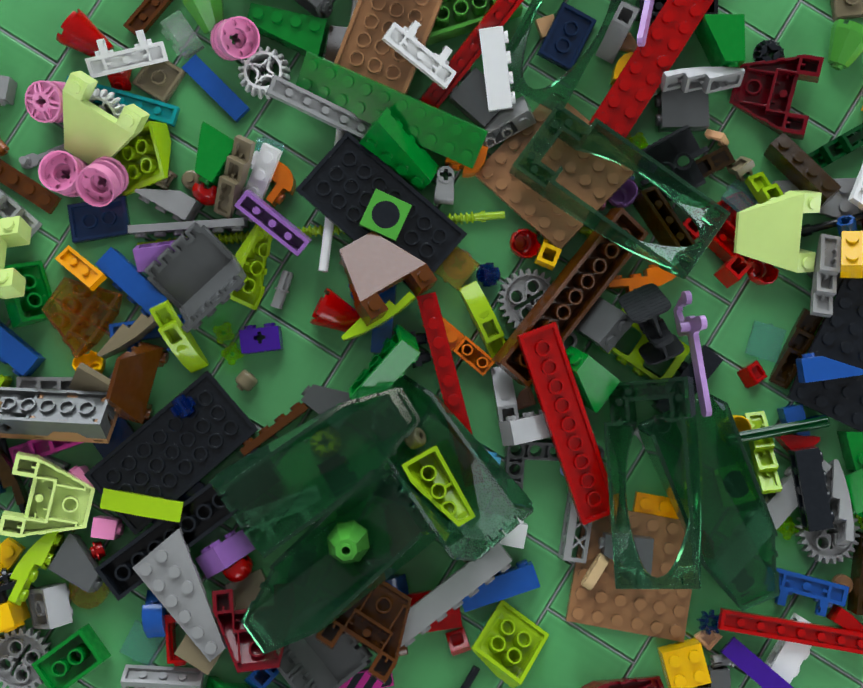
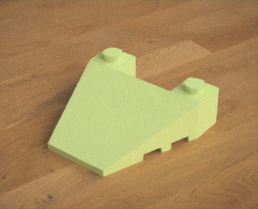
M80 70L70 73L62 90L64 149L90 165L99 157H114L143 130L150 114L135 104L124 106L118 119L89 101L98 81Z
M809 190L788 191L784 195L768 199L769 201L756 204L737 212L734 253L796 273L814 272L816 252L800 249L803 213H820L822 192Z
M21 216L0 219V298L2 299L24 297L26 278L15 268L4 269L7 248L30 245L32 228Z
M18 451L12 474L33 478L25 513L3 511L0 520V535L21 538L36 534L42 535L50 532L86 528L95 488L40 455Z

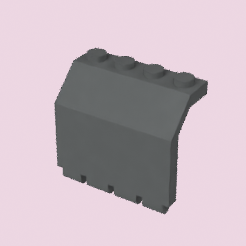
M196 222L185 231L189 239L181 234L171 244L175 252L168 247L157 257L161 265L154 260L144 269L149 275L147 279L179 309L185 320L181 328L186 333L191 329L195 331L203 323L201 320L205 316L208 318L216 312L217 309L215 307L219 303L223 305L231 298L229 294L233 290L238 292L245 285L243 281L247 276L235 255L205 225L200 227Z
M322 598L318 599L291 622L280 667L277 668L291 688H339L371 662L369 658L373 655L364 645L359 646L358 641L345 633L342 634L333 650L315 639L325 620L336 609L328 598L322 600Z

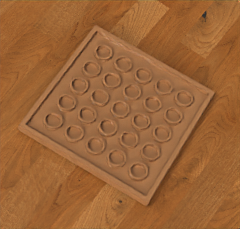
M553 90L533 111L537 123L506 139L485 161L483 168L474 176L549 243L563 249L639 169L641 164L601 130L589 124L590 121Z
M619 509L615 513L593 521L586 564L578 562L574 564L565 620L684 642L698 552L693 547V544L702 531L703 524ZM582 525L580 528L579 539L585 535V529ZM603 532L650 536L654 539L651 580L643 578L609 558L608 565L594 588L589 591L581 586L582 579L599 553H602L601 549L598 548L599 537H602ZM578 544L576 557L581 558L582 548Z

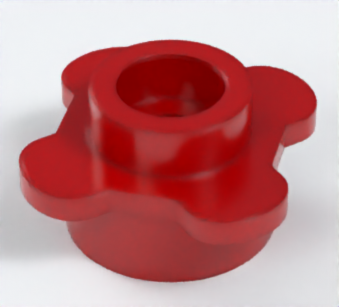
M94 541L92 543L93 547H90L92 556L101 561V558L106 556L101 541L97 543Z

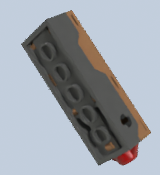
M0 387V438L109 444L119 413H116L114 407H111L105 399L107 392Z

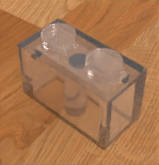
M177 10L160 22L164 28L161 32L167 40L171 39L174 45L172 48L178 56L182 54L185 60L205 48L180 10Z

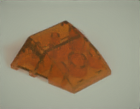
M64 277L43 306L42 311L53 327L58 330L64 343L73 352L72 354L75 359H78L98 344L108 330L109 324L113 323L120 312L123 294L97 287L92 291L82 282Z

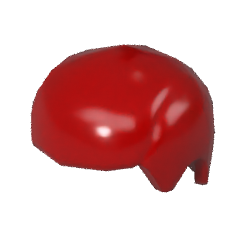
M195 183L192 187L194 198L203 205H215L217 186L213 185L207 189V187H204V183Z
M518 229L512 234L509 241L512 253L519 258H532L538 254L541 247L537 240V234L529 229Z
M755 259L751 260L752 265L747 271V275L753 283L767 285L777 280L779 269Z
M246 555L245 558L238 560L235 564L221 572L231 582L243 581L250 575L253 561Z

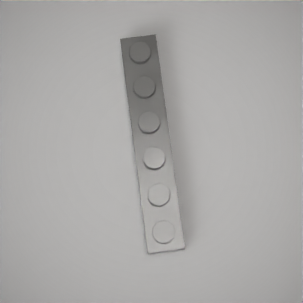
M275 74L266 92V95L344 133L348 131L359 140L362 139L368 128L372 125L357 118L354 113Z
M242 217L127 226L128 233L134 235L135 238H147V235L154 234V237H166V233H173L174 236L185 235V231L194 222L200 227L205 225L209 230H212V233H223L225 229H231V232H242L243 228H249V223L246 218Z

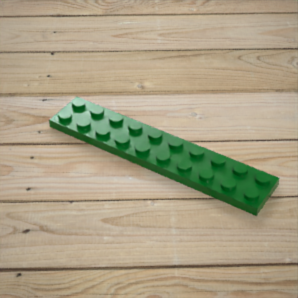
M311 52L306 53L296 82L297 86L354 113L357 118L371 124L388 107L391 111L390 115L403 124V130L416 139V144L472 169L489 132Z

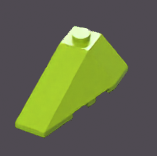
M255 224L235 254L247 275L243 281L245 285L238 292L233 290L229 294L231 296L230 300L255 311L265 290L263 282L264 275H267L266 261L270 255L272 236L257 224Z
M437 446L430 447L401 465L410 483L457 527L476 517Z

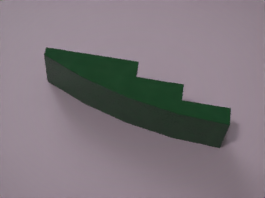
M863 123L808 155L821 168H824L863 145Z

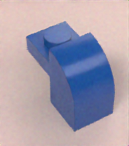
M794 404L777 409L781 424L826 416L816 415L806 418L802 404ZM810 431L798 432L793 434L809 436Z
M147 590L145 605H142L143 630L147 638L166 637L164 615L167 614L166 608L151 590Z

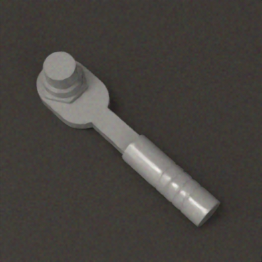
M64 144L38 155L30 153L21 156L19 162L23 168L31 169L38 166L43 157L51 151L66 150L64 149Z

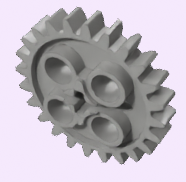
M527 268L524 274L522 269L518 270V276L515 273L511 274L512 280L508 277L505 278L507 285H500L504 291L497 293L502 296V299L497 300L498 303H502L498 310H504L505 313L501 317H508L507 324L514 322L513 329L524 319L521 314L522 310L527 309L530 312L542 295L517 310L514 307L539 291H543L544 294L550 287L551 277L545 279V272L538 275V269H535L531 274L530 268ZM529 282L535 284L536 290L534 292L528 289ZM513 292L519 294L520 299L518 302L512 300L511 294Z
M853 518L854 523L858 521L857 518ZM800 523V525H795V528L800 529V532L796 533L795 536H801L797 543L804 544L801 550L809 551L808 557H814V561H821L824 564H836V560L844 562L843 557L850 558L848 551L855 552L852 546L859 545L855 537H860L855 530L860 529V527L854 525V542L845 546L836 544L837 524H833L834 528L808 532L802 529V524ZM819 538H821L822 544L820 547L818 545Z
M23 626L20 629L17 627L13 631L0 635V682H3L2 688L7 686L9 688H38L39 684L42 685L44 683L31 665L37 661L33 658L32 653H36L39 659L50 651L48 647L52 644L51 642H44L47 636L39 637L41 634L40 630L34 634V627L26 631V627ZM16 642L21 645V650L16 647ZM29 644H30V645H31V648H30V650L26 653V651H27V649H28V647H29ZM5 659L10 662V667L6 665ZM17 666V668H16V670H15V672H14V675H13V674H12V671H13L14 668ZM22 669L27 672V677L23 676Z

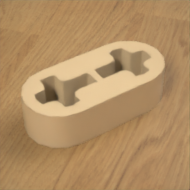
M602 553L596 556L583 577L581 586L589 591L594 588L608 565L609 558Z

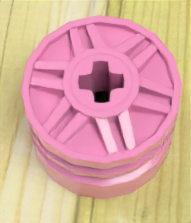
M236 16L221 20L215 24L211 31L210 42L212 49L219 57L224 60L234 61L249 58L256 53L260 45V34L254 22L246 17Z
M39 80L33 82L27 88L25 106L33 119L42 123H63L62 90L66 82Z
M51 151L43 157L39 164V179L43 186L51 191L67 197H78L75 179L77 174L88 164L66 151Z
M107 156L97 158L90 165L82 169L75 179V186L79 196L86 203L96 207L107 206L125 191L129 184V175L126 168L120 161Z

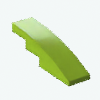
M409 291L396 305L389 300L385 304L388 311L384 317L369 326H366L360 317L341 338L344 341H348L383 325L414 301L415 296Z
M764 411L744 414V417L749 420L752 429L769 426ZM773 437L750 441L751 457L761 494L781 492L783 488L777 472L779 466L773 450L775 447Z
M103 488L100 509L180 523L184 502Z

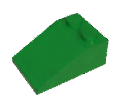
M88 623L31 665L47 688H68L104 662L111 654Z

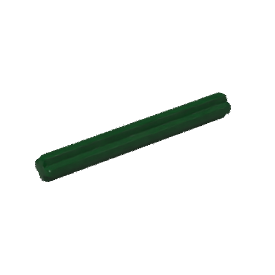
M827 416L730 433L729 441L734 445L829 427L830 421Z

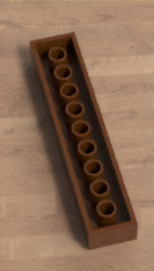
M623 207L611 208L493 357L492 361L518 384L529 388L532 380L517 335L556 322L564 343L649 233Z

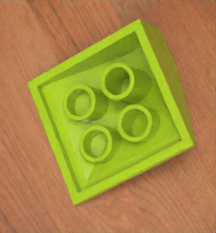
M147 122L143 130L113 157L121 162L129 175V184L127 189L122 192L123 196L135 193V189H144L168 178L171 138L167 123Z
M501 600L471 649L498 678L511 688H515L523 683L549 634L507 602Z

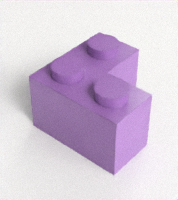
M243 529L237 533L233 530L224 536L226 540L221 542L218 539L200 550L201 555L195 559L207 579L255 550Z

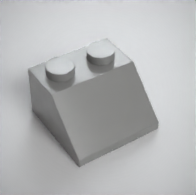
M55 583L28 589V602L34 629H53L73 623V609L69 603L70 591L66 583Z

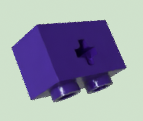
M265 323L264 327L256 328V325L244 326V330H239L241 354L284 350L281 327L276 326L275 323ZM260 334H262L266 338L262 340V343L261 341L257 340V337H260Z

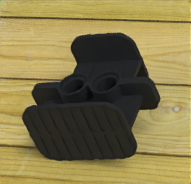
M688 125L677 129V131L666 135L664 138L634 154L637 162L641 164L640 167L646 179L640 181L641 185L645 186L658 179L670 202L700 187L706 181L694 159L708 152L709 148L705 146L700 149ZM687 156L689 164L686 167L679 166L677 163L679 157ZM665 165L671 168V174L667 177L660 175V168Z
M653 283L646 284L619 297L618 301L632 322L638 323L642 333L646 335L649 341L639 348V353L647 365H657L680 355L684 351L681 341L670 332L665 321L659 316L671 308V303L657 285Z

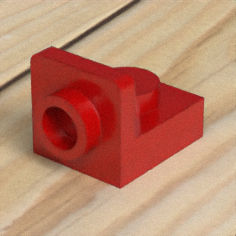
M132 69L107 75L111 88L131 91L132 86L129 79Z

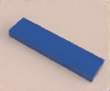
M196 54L181 67L236 123L250 110Z

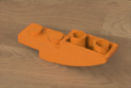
M668 263V266L660 267V264H651L643 270V277L641 273L630 274V278H622V275H616L606 289L625 288L626 293L650 283L659 287L681 274L686 269V265L679 264L674 267L672 263Z
M443 318L451 351L484 376L494 364L493 358Z

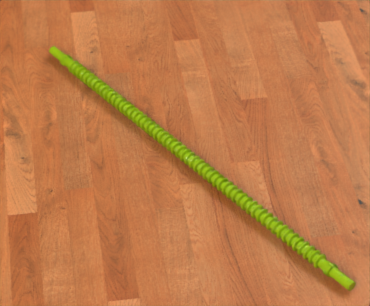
M484 210L479 213H473L472 211L471 214L465 212L464 215L460 212V215L454 213L453 216L449 213L447 217L456 225L458 222L460 224H463V222L468 224L469 221L472 223L474 221H481L483 223L486 220L505 219V211L485 212ZM309 225L308 228L303 226L300 230L309 235L310 238L312 235L317 237L318 234L322 237L324 227L322 225L319 227L314 225L311 228ZM334 226L333 235L334 233L340 235L341 232L345 235L342 230ZM242 231L241 234L238 232L233 234L231 232L230 235L219 233L216 237L226 245L228 242L239 244V241H242V243L245 241L250 232L244 233ZM168 238V240L156 239V241L138 242L137 245L147 244V243H155V242H162V241H170V240H172V239H171V238Z

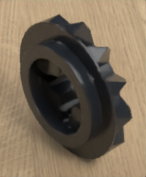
M772 39L763 40L757 44L753 51L755 62L785 58L784 48L780 46V42H775ZM767 50H769V52H775V54L772 56V59L770 58V56H764L767 53Z

